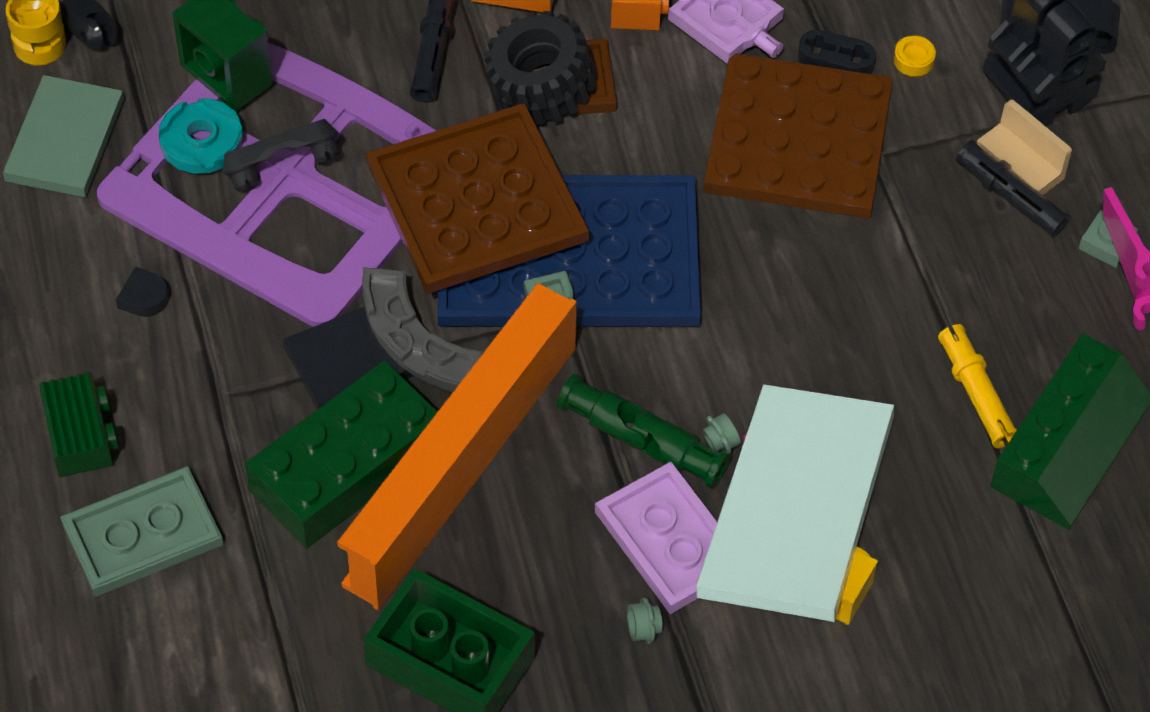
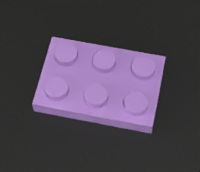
M672 462L595 503L596 515L669 614L698 599L696 585L717 521Z

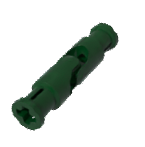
M572 374L568 378L558 396L557 408L565 411L569 409L589 419L590 426L648 454L651 458L665 465L672 462L679 472L684 469L705 480V485L710 488H715L719 484L728 468L731 459L730 453L726 451L719 453L698 442V437L689 431L657 417L610 390L602 392L583 382V377L578 374ZM624 423H634V424H633L632 428H629V427H627Z

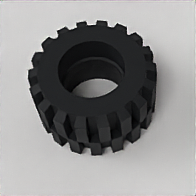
M535 11L527 13V17L519 19L518 16L510 20L511 25L508 27L501 26L497 30L498 37L490 39L487 44L489 51H486L484 54V61L486 63L484 67L501 109L525 103L536 125L545 124L546 120L553 119L554 122L563 120L562 115L566 113L574 114L578 111V104H585L589 99L588 92L593 91L596 84L594 80L596 69L585 36L575 21L570 22L569 18L563 14L555 17L551 11H544L542 15H537ZM551 64L542 70L530 72L540 65Z

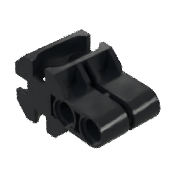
M1015 0L1011 18L1005 20L989 38V49L998 53L985 59L983 69L1009 100H1014L1047 127L1054 123L1057 110L1068 105L1067 112L1071 115L1082 110L1099 91L1100 82L1090 77L1104 71L1106 60L1094 48L1098 29L1073 1Z

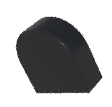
M135 267L116 298L117 308L144 317L158 314L168 303L167 285L159 275Z

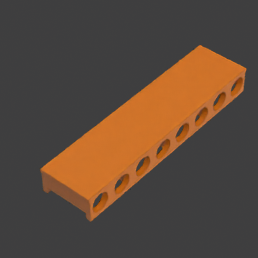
M539 283L536 284L337 541L338 547L345 550L348 554L349 573L341 582L344 589L369 602L376 610H380L575 351L576 300L568 299Z

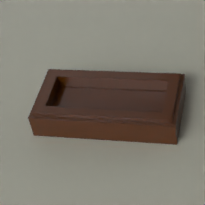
M607 38L586 40L596 69V77H594L596 84L594 90L588 92L589 99L587 102L577 105L578 111L575 112V115L616 112L617 102Z

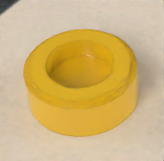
M904 37L896 44L893 58L894 64L905 75L914 77L925 75L934 66L936 49L924 37Z

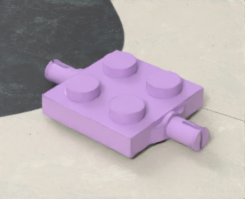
M679 0L669 8L668 20L727 64L729 58L735 53L741 54L752 46L757 45L772 58L779 55L783 49V44L767 33L783 19L784 8L773 0Z

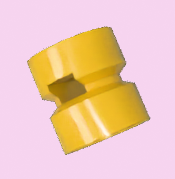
M8 0L6 4V18L11 31L13 49L17 57L31 65H46L61 57L66 49V34L62 23L59 1Z

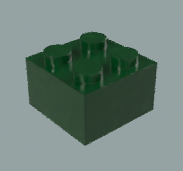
M189 0L172 12L180 66L235 112L272 85L270 68L272 62L268 49V32L258 19H251L243 13L234 0Z

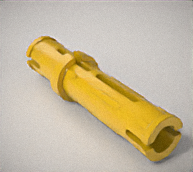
M952 325L955 332L953 336L947 327L940 332L938 340L943 345L953 364L952 374L956 381L962 382L992 440L991 443L994 448H1003L1005 444L1002 438L1005 436L1007 443H1009L1017 429H1015L985 371L986 362L982 355L976 354L963 325Z

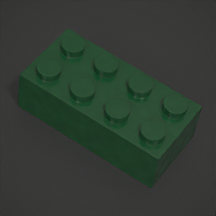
M384 360L245 462L248 489L305 549H308L368 503L437 414V411Z

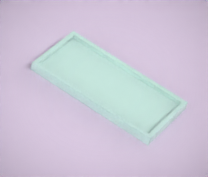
M763 384L696 585L697 598L835 622L894 419V405Z

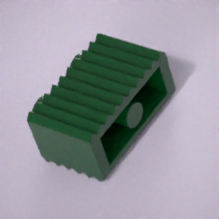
M88 371L84 374L78 373L75 376L69 375L67 378L60 377L58 380L51 379L49 382L42 381L39 384L59 477L112 466L110 450L118 449L113 423L103 424L101 413L110 412L105 387H95L93 375Z

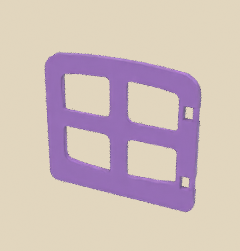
M268 42L269 56L272 62L270 65L272 81L322 103L324 108L312 122L325 118L339 132L337 137H334L335 142L354 123L363 125L392 144L436 131L408 112L359 84ZM195 80L167 112L177 104L187 101V105L198 103V99L201 98L222 101L198 80ZM164 115L134 146L133 152L122 164L116 166L97 188L98 202L106 211L312 327L342 316L363 291V267L381 269L403 243L387 207L379 206L320 174L315 169L317 162L314 161L310 146H303L294 150L282 149L274 152L269 159L257 162L258 165L254 167L257 175L260 177L258 185L249 192L224 222L217 224L174 197L153 181L155 175L168 162L159 145V125ZM199 130L190 137L195 140H203L208 138L211 133ZM243 131L242 147L260 141ZM142 159L149 164L138 177L129 173V170ZM290 197H300L364 233L339 264L326 274H320L292 263L250 242V240L283 201Z

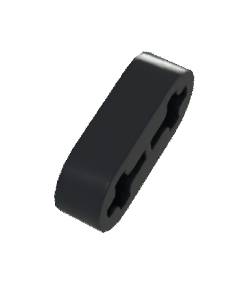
M823 30L808 31L800 39L798 60L802 64L872 74L874 71L876 52L874 47L866 41ZM815 47L821 48L819 54L813 53ZM854 57L861 58L859 63L852 62Z

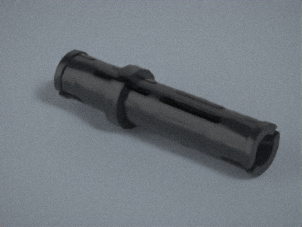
M429 0L426 17L420 23L422 39L413 83L410 88V96L416 101L427 103L432 102L436 98L446 40L451 37L453 30L450 20L455 0Z
M974 140L967 142L958 153L956 161L963 164L983 181V187L988 191L995 190L1022 213L1047 230L1052 237L1057 236L1068 224L1070 215L1064 213L1040 194L1039 191L1010 170L1011 165L1005 160L998 161L977 145ZM987 165L994 172H996L998 175L1004 178L1008 182V185H1005L997 177H995L993 174L987 171L984 168V166ZM1020 191L1026 197L1032 200L1035 204L1042 208V211H1038L1035 207L1029 204L1026 200H1024L1021 196L1018 195V192Z

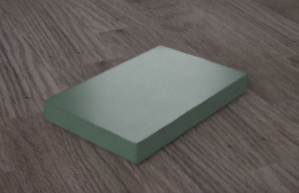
M43 75L4 168L3 176L5 182L86 197L124 102L123 90Z
M188 466L60 517L62 526L95 597L223 545L222 536Z

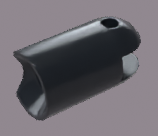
M58 0L62 14V23L87 48L98 51L103 43L106 46L114 45L118 37L117 25L113 18L94 0Z

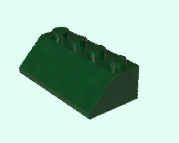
M1084 333L1080 335L997 459L990 485L991 488L1068 530L1071 529L1150 406V392L1122 353Z

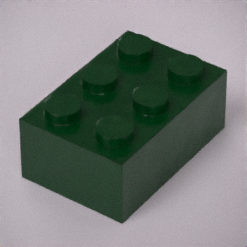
M413 568L363 639L365 665L450 712H499L535 658L534 631L416 568Z

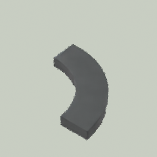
M363 267L364 307L371 329L381 346L401 367L415 377L443 390L454 392L481 357L483 351L471 350L452 344L436 334H430L416 318V313L408 297L406 289L407 271Z

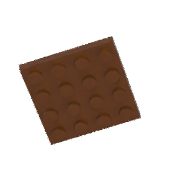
M735 53L728 60L703 192L870 219L893 78Z
M525 103L366 153V164L426 294L589 241V230Z

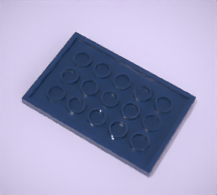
M561 175L589 230V241L438 290V326H505L526 299L524 291L525 280L566 271L573 290V299L577 301L576 326H700L695 175Z

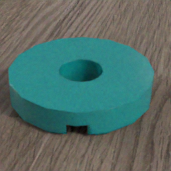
M210 98L198 99V103H190L188 105L187 101L179 103L164 115L159 125V145L166 161L177 169L193 174L211 173L223 168L225 153L242 147L243 131L239 117L232 108L224 102ZM199 130L211 133L208 138L203 140H195L190 137Z

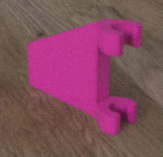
M1109 187L1104 189L1103 217L1135 299L1133 324L1141 331L1145 329L1144 314L1150 313V251L1143 245L1113 188Z

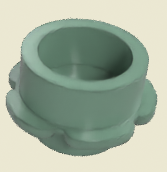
M725 413L715 418H712L710 415L707 416L706 423L708 427L702 429L707 444L717 452L722 450L731 454V449L741 444L740 437L733 423Z
M641 598L640 603L628 605L627 622L631 639L633 641L646 640V643L650 644L654 641L655 634L662 632V616L657 605L651 606L647 598Z

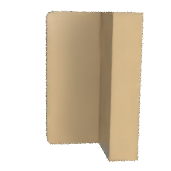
M1012 99L1004 105L1001 122L977 140V145L998 161L1005 160L1011 165L1010 170L1042 195L1046 194L1065 178L1072 152L1070 146Z

